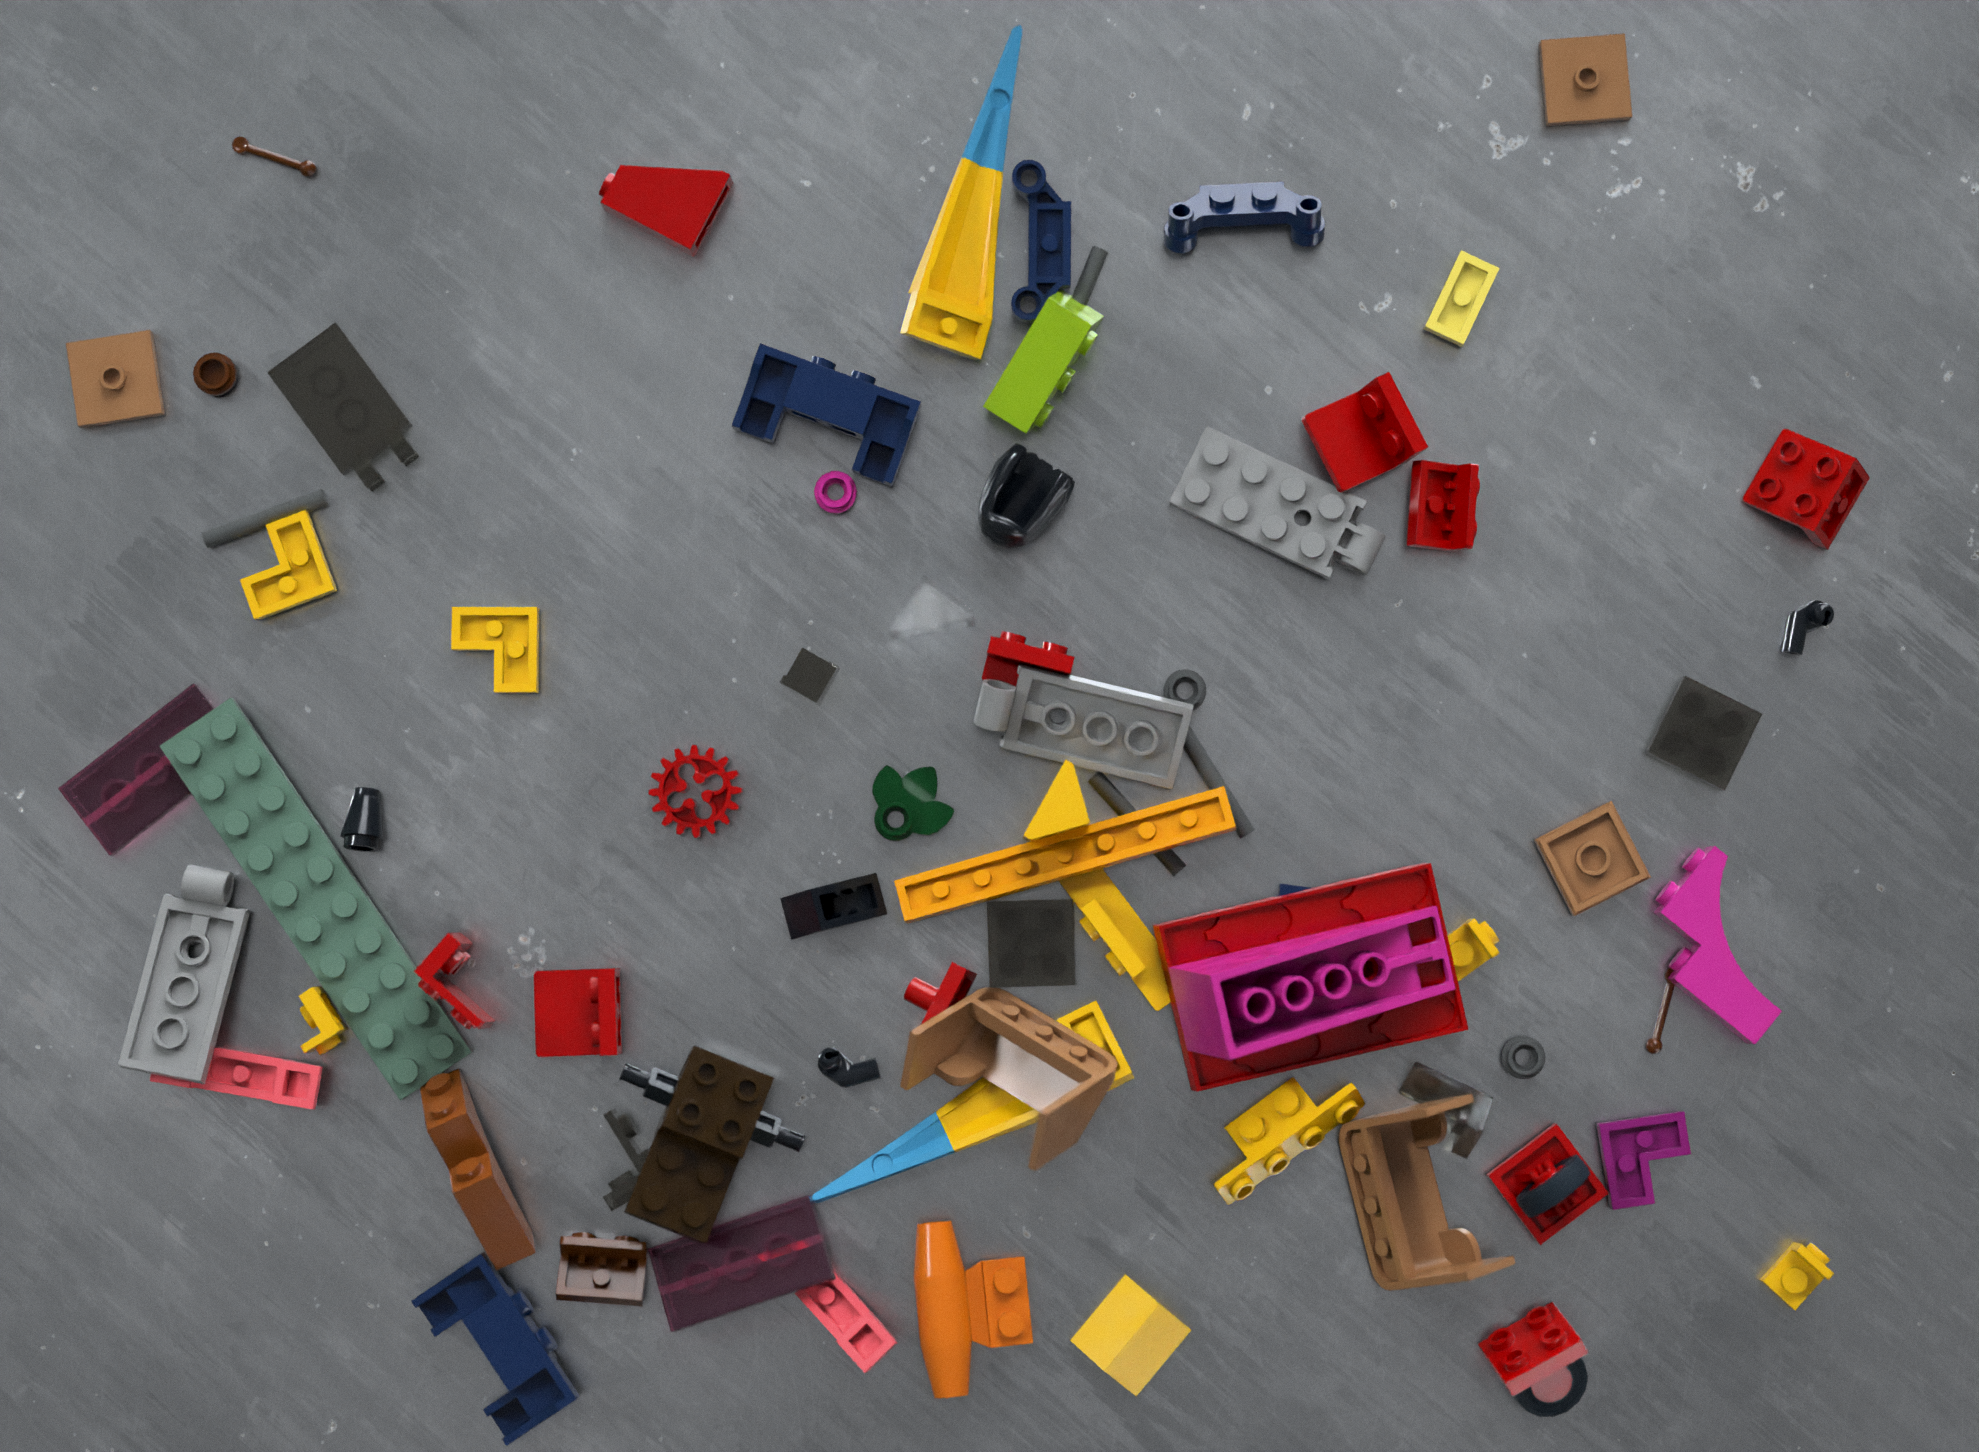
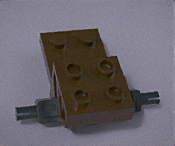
M695 1045L691 1048L679 1076L658 1068H653L651 1073L628 1063L625 1064L619 1080L644 1089L642 1095L645 1098L665 1105L624 1213L703 1245L707 1243L736 1166L743 1158L749 1141H754L768 1148H771L774 1142L796 1152L800 1151L804 1142L805 1135L782 1127V1120L779 1117L761 1111L774 1080L773 1077Z

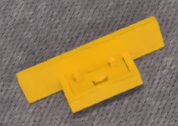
M1103 868L1060 880L1059 883L1085 916L1079 920L1081 926L1093 941L1101 938L1109 948L1110 952L1104 956L1116 973L1121 976L1127 972L1154 1010L1159 1011L1170 1003L1168 986L1166 985L1156 939Z
M1292 1077L1224 1128L1247 1158L1214 1183V1187L1226 1204L1230 1205L1235 1201L1247 1198L1255 1190L1256 1185L1268 1176L1279 1174L1287 1168L1290 1160L1302 1151L1319 1145L1324 1139L1325 1134L1339 1124H1345L1353 1120L1359 1113V1110L1365 1105V1101L1353 1083H1349L1316 1107L1296 1079Z

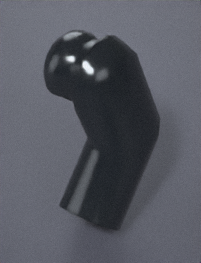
M1815 600L1792 611L1787 618L1781 651L1793 655H1802L1806 634L1821 626H1827L1833 621L1834 610L1832 606L1820 600Z
M832 1047L823 1049L818 1056V1068L821 1073L840 1087L847 1088L881 1078L876 1058L853 1063L842 1055L839 1050Z

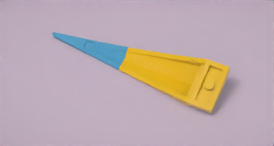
M1021 25L1015 26L1011 31L908 291L911 296L900 334L973 360H980L982 358L993 317L999 207L1010 110L1022 37Z
M1096 1000L1056 1020L1115 1057L1117 1069L1114 1081L1108 1091L1134 1079V1075ZM982 1077L905 1134L813 1194L812 1202L820 1203L1034 1124L1038 1121L1039 1112Z

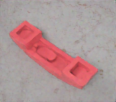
M215 1047L205 1084L151 1074L150 1081L272 1101V1103L315 1110L323 1067L273 1056Z
M802 1240L760 1254L758 1257L763 1262L811 1247V1245L806 1240ZM832 1268L834 1279L795 1291L794 1293L837 1339L836 1342L864 1373H867L897 1344V1341Z

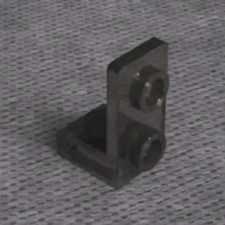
M1419 1062L1413 1064L1399 1090L1401 1095L1418 1103L1472 1094L1473 1103L1444 1112L1445 1116L1454 1119L1450 1132L1456 1134L1451 1152L1467 1159L1484 1132L1494 1097Z
M615 1109L610 1110L604 1114V1117L635 1168L640 1173L648 1149L641 1152L633 1137L638 1135V1131L625 1112L619 1115ZM630 1170L608 1183L612 1191L603 1196V1199L611 1212L627 1203L638 1178V1175L634 1177Z

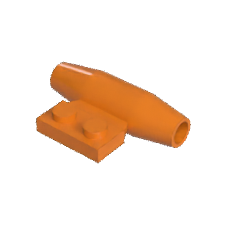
M951 1220L917 1224L914 1287L920 1347L934 1398L965 1396L969 1394L972 1341L989 1348L1033 1343L1025 1257L1016 1256L981 1260L967 1270H964Z

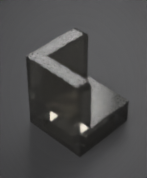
M802 648L786 676L783 675L780 684L820 706L840 668L834 663H829Z

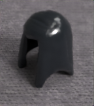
M1017 443L1014 444L995 462L983 488L978 506V522L981 532L992 544L1005 548L1022 547L1030 543L1064 509L1070 498L1075 481L1065 472L1059 469L1053 470V466L1045 460L1039 459L1036 453L1027 452L1024 446Z

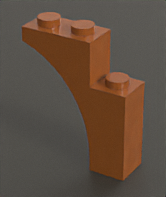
M460 1069L433 1076L426 1084L420 1087L426 1129L449 1169L453 1195L497 1271L536 1253L532 1230L496 1161L475 1110L466 1080Z

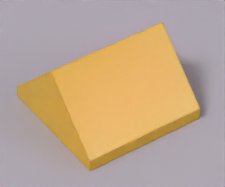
M1068 760L1064 761L1023 835V839L1029 842L1090 824L1074 765Z

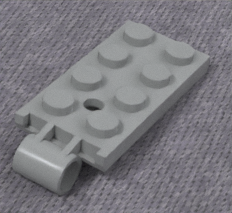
M1206 426L1169 501L1170 505L1326 579L1331 578L1334 572L1332 569L1336 561L1352 571L1367 575L1386 537L1376 529L1356 522L1361 510H1364L1367 504L1366 500L1346 491L1340 493L1334 485ZM1306 511L1311 515V522L1307 526L1296 524L1294 519L1298 512Z
M1023 663L1018 665L1017 674L1019 675L1016 687L1000 680H983L973 723L987 730L1005 731V734L1001 736L999 745L1003 749L1061 763L1068 760L1074 766L1173 789L1193 712V704ZM1054 709H1062L1065 711L1067 718L1061 723H1056L1051 719L1050 713Z
M188 865L181 883L182 898L172 894L163 895L118 1066L121 1068L205 1084L250 915V910L226 907L231 899L234 888V875L232 872ZM193 944H201L203 947V952L198 958H190L188 955V950Z

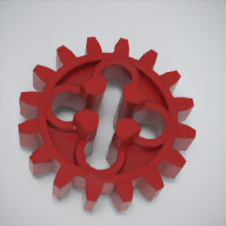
M697 745L691 746L690 755L685 756L677 748L674 750L676 760L673 763L665 758L660 760L662 766L666 769L664 773H652L651 775L654 780L660 782L659 788L649 790V795L659 797L660 800L659 803L652 807L654 813L665 811L667 815L661 823L663 826L667 827L673 822L678 823L676 827V834L682 836L686 832L687 827L692 828L694 838H700L702 828L704 827L712 835L717 834L716 822L720 820L727 825L731 823L726 815L728 809L736 811L740 809V806L732 801L733 795L743 793V789L732 786L731 782L739 776V772L737 770L727 772L725 768L730 760L725 756L716 762L714 760L715 749L709 747L704 756L700 755ZM686 764L694 767L693 779L699 785L708 784L709 778L713 775H719L723 779L721 789L717 791L707 789L701 793L703 801L712 808V814L707 819H700L698 817L697 809L699 805L692 798L685 799L679 808H672L669 805V797L673 793L685 794L690 791L689 783L680 776V769Z

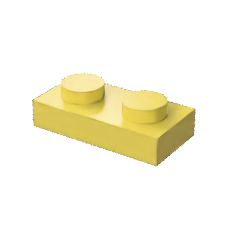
M1461 250L1426 322L1424 330L1462 347L1500 268Z

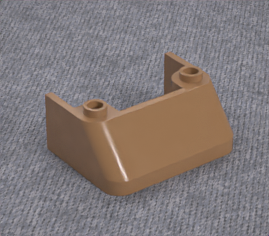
M985 987L975 991L910 1031L900 1087L907 1091L933 1074L953 1086H963L983 1077L1039 1112L1028 1165L1030 1169L1036 1171L1078 1142L1114 1081L1117 1061L1109 1052L1011 993L996 987Z
M1472 1094L1428 1101L1345 1123L1339 1131V1146L1371 1271L1375 1281L1385 1290L1393 1291L1470 1281L1516 1264L1514 1255L1482 1259L1478 1242L1473 1234L1464 1228L1449 1229L1428 1146L1442 1142L1447 1134V1121L1444 1112L1473 1103Z

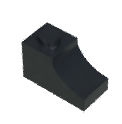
M876 873L808 889L780 898L791 940L887 914Z

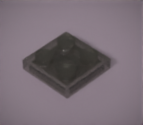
M1683 676L1645 753L1708 785L1725 791L1762 713L1687 676Z
M1074 899L987 902L990 988L1077 985Z

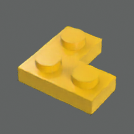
M306 510L265 525L280 565L240 579L253 618L257 621L337 591L309 512Z
M452 607L451 650L494 651V693H539L538 607Z

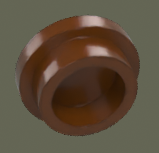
M209 353L197 361L193 377L200 390L206 394L217 396L225 394L234 386L237 370L232 360L224 354Z

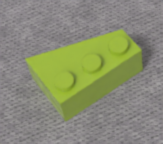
M1062 289L1050 296L983 407L1025 434L1032 430L1035 425L1042 428L1054 409V406L1049 404L1057 390L1063 393L1076 373L1072 366L1080 354L1086 356L1098 337L1095 330L1104 316L1091 307L1077 302Z

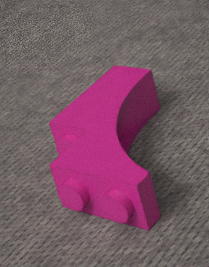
M1716 846L1706 847L1704 851L1698 847L1683 864L1682 867L1687 872L1676 884L1670 881L1655 899L1660 905L1653 913L1693 945L1690 950L1683 947L1672 959L1669 967L1674 971L1668 979L1746 1044L1755 1045L1782 1011L1760 993L1748 980L1737 964L1727 943L1720 914V885L1728 856Z

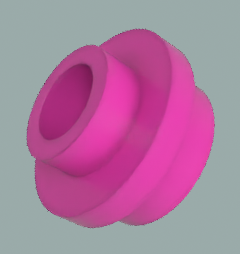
M830 471L818 479L814 495L816 502L824 511L839 514L853 506L857 497V488L853 479L848 474L841 471ZM834 485L842 487L844 490L843 497L839 500L830 499L828 497L830 487Z

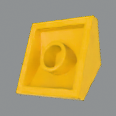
M1124 1274L1070 1341L1104 1372L1137 1396L1190 1333L1191 1329L1129 1276Z

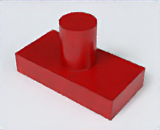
M952 962L939 988L914 977L905 991L904 1000L927 1011L921 1023L923 1024L964 999L977 974Z

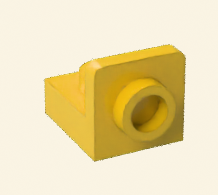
M1469 919L1448 934L1458 982L1483 963L1500 954L1495 947V944L1500 940L1486 921L1479 924L1475 919Z
M315 986L299 995L300 1000L304 1004L300 1007V1012L312 1029L318 1027L321 1033L300 1047L304 1053H311L317 1050L319 1055H323L342 1042L339 1035L348 1030V1027L323 987Z
M1793 1242L1761 1277L1760 1281L1791 1309L1796 1310L1823 1279L1830 1280L1834 1273L1826 1266L1830 1259L1812 1243L1805 1247L1802 1244Z

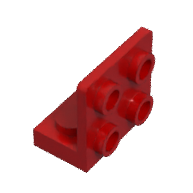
M1390 372L1374 378L1359 391L1308 413L1301 419L1335 487L1340 493L1407 463L1428 448Z
M1783 429L1746 491L1743 500L1751 507L1802 528L1813 544L1828 550L1870 476L1856 457L1789 429Z
M448 932L414 971L421 978L418 986L434 1000L437 1001L439 998L441 1000L445 999L454 1008L450 1014L468 1030L471 1027L474 1029L476 1027L478 1029L490 1028L495 1020L445 976L451 973L455 975L471 958V955L466 951L473 945L461 932Z
M620 968L536 971L534 973L535 1045L538 1057L622 1054Z

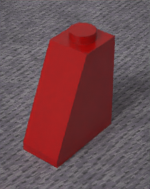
M620 165L615 175L612 173L607 175L600 188L599 196L603 197L600 203L606 212L694 257L734 183L730 174L718 170Z

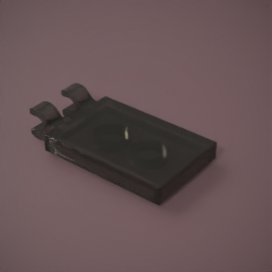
M336 322L267 372L341 474L345 476L354 469L361 481L371 492L386 482L371 463V460L387 448L391 447L395 455L406 467L420 457L403 434L413 425Z

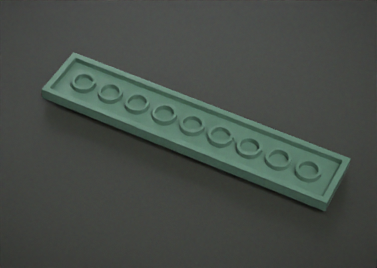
M229 698L159 746L400 1101L426 1084L430 1078L444 1072L473 1052L441 1002L431 998L418 986L421 978L414 972L417 967L234 698Z

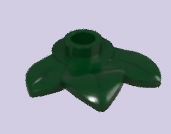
M886 765L877 774L872 788L873 796L879 806L875 813L874 822L877 831L884 838L891 841H900L908 838L912 833L931 835L938 832L950 821L954 809L945 803L934 800L938 785L934 767L918 768L901 778L897 771ZM892 812H900L904 816L903 825L898 828L891 827L888 824V816Z

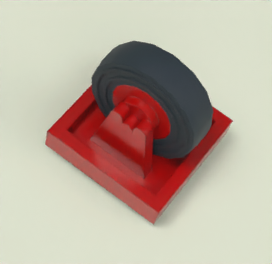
M1556 1123L1486 1174L1539 1245L1543 1244L1609 1194Z
M1553 1301L1545 1306L1534 1308L1526 1317L1506 1328L1494 1331L1487 1339L1478 1343L1484 1357L1512 1397L1514 1396L1524 1410L1539 1417L1560 1415L1575 1406L1586 1391L1588 1375L1582 1357L1589 1353L1581 1338Z

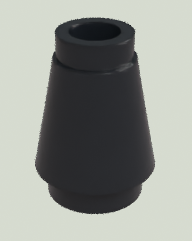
M368 787L354 788L340 835L344 838V848L361 852L378 851V844L383 841L380 791L378 789Z

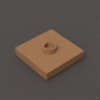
M1625 33L1540 40L1539 53L1546 126L1623 121L1632 118Z
M151 330L66 343L78 427L87 428L165 415L154 336Z
M1612 801L1534 839L1572 916H1576L1651 878Z

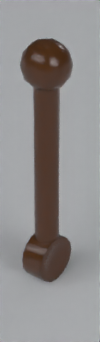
M236 137L232 142V149L239 155L251 153L298 169L305 177H310L316 172V165L312 161L300 162L250 145L244 137Z
M1668 968L1664 973L1667 984L1653 1036L1646 1042V1049L1651 1054L1660 1053L1663 1047L1660 1039L1675 984L1668 979L1674 971L1671 968Z

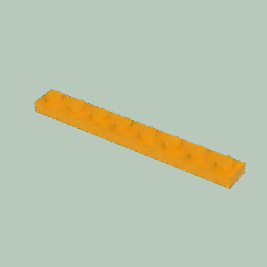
M1222 786L894 880L904 921L909 924L1235 831L1237 828L1225 787Z

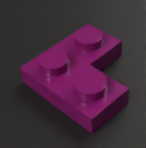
M1684 1111L1596 1123L1606 1187L1609 1192L1610 1209L1616 1210L1655 1204L1649 1161L1691 1154Z

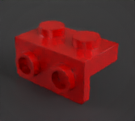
M1427 460L1412 462L1407 546L1449 552L1473 548L1474 538L1477 533V523L1475 520L1476 500L1480 491L1478 464L1454 465Z
M1002 631L1000 638L994 636L990 638L982 681L985 679L1000 680L1016 687L1019 663L1070 675L1075 657L1067 655L1068 648L1065 646L1043 642L1042 648L1026 645V637Z

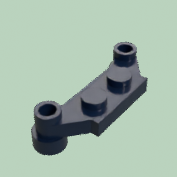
M1023 160L1015 166L1012 172V184L1014 189L1029 204L1028 286L1022 287L1014 293L1011 300V309L1013 315L1019 321L1032 323L1050 296L1062 288H1071V201H1062L1047 183L1045 169L1039 162ZM1025 177H1032L1036 180V184L1028 187L1023 185L1021 181ZM1025 302H1031L1035 305L1036 309L1031 313H1025L1020 307Z
M1284 181L1199 186V193L1185 202H1176L1169 207L1168 222L1164 226V244L1170 251L1186 253L1196 247L1198 243V230L1201 228L1289 224L1291 225L1292 240L1300 246L1312 247L1321 243L1325 235V220L1321 215L1322 202L1315 196H1301L1285 188Z

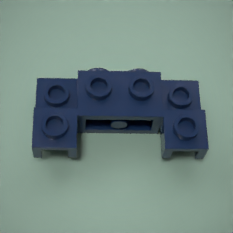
M760 343L732 423L733 429L774 443L784 413L787 412L861 439L862 443L853 464L852 472L893 487L907 449L908 440L921 408V401L874 385L876 378L868 374L852 370L849 376L835 371L836 364L827 359L812 356L811 361Z
M485 1252L479 1254L411 1301L415 1308L419 1307L433 1327L430 1331L434 1337L462 1320L509 1392L483 1409L487 1417L491 1415L503 1433L504 1437L502 1440L506 1446L580 1396L556 1361L558 1357L554 1350L558 1346L553 1336L544 1326L538 1329L530 1316L534 1309L522 1291L519 1290L515 1293L511 1286L507 1287Z

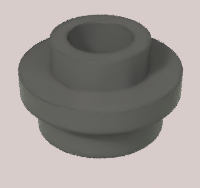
M1183 669L1172 673L1164 685V698L1193 704V710L1197 709L1206 697V685L1203 678L1192 670ZM1182 683L1189 684L1193 689V694L1188 699H1182L1177 694V687Z
M1518 1036L1508 1041L1504 1046L1502 1063L1505 1070L1513 1077L1529 1079L1536 1076L1542 1070L1545 1064V1052L1542 1045L1534 1038ZM1521 1049H1526L1530 1053V1061L1524 1066L1519 1065L1515 1059L1516 1053Z

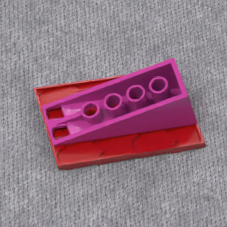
M1431 863L1408 865L1153 925L1191 1090L1196 1092L1469 1030Z

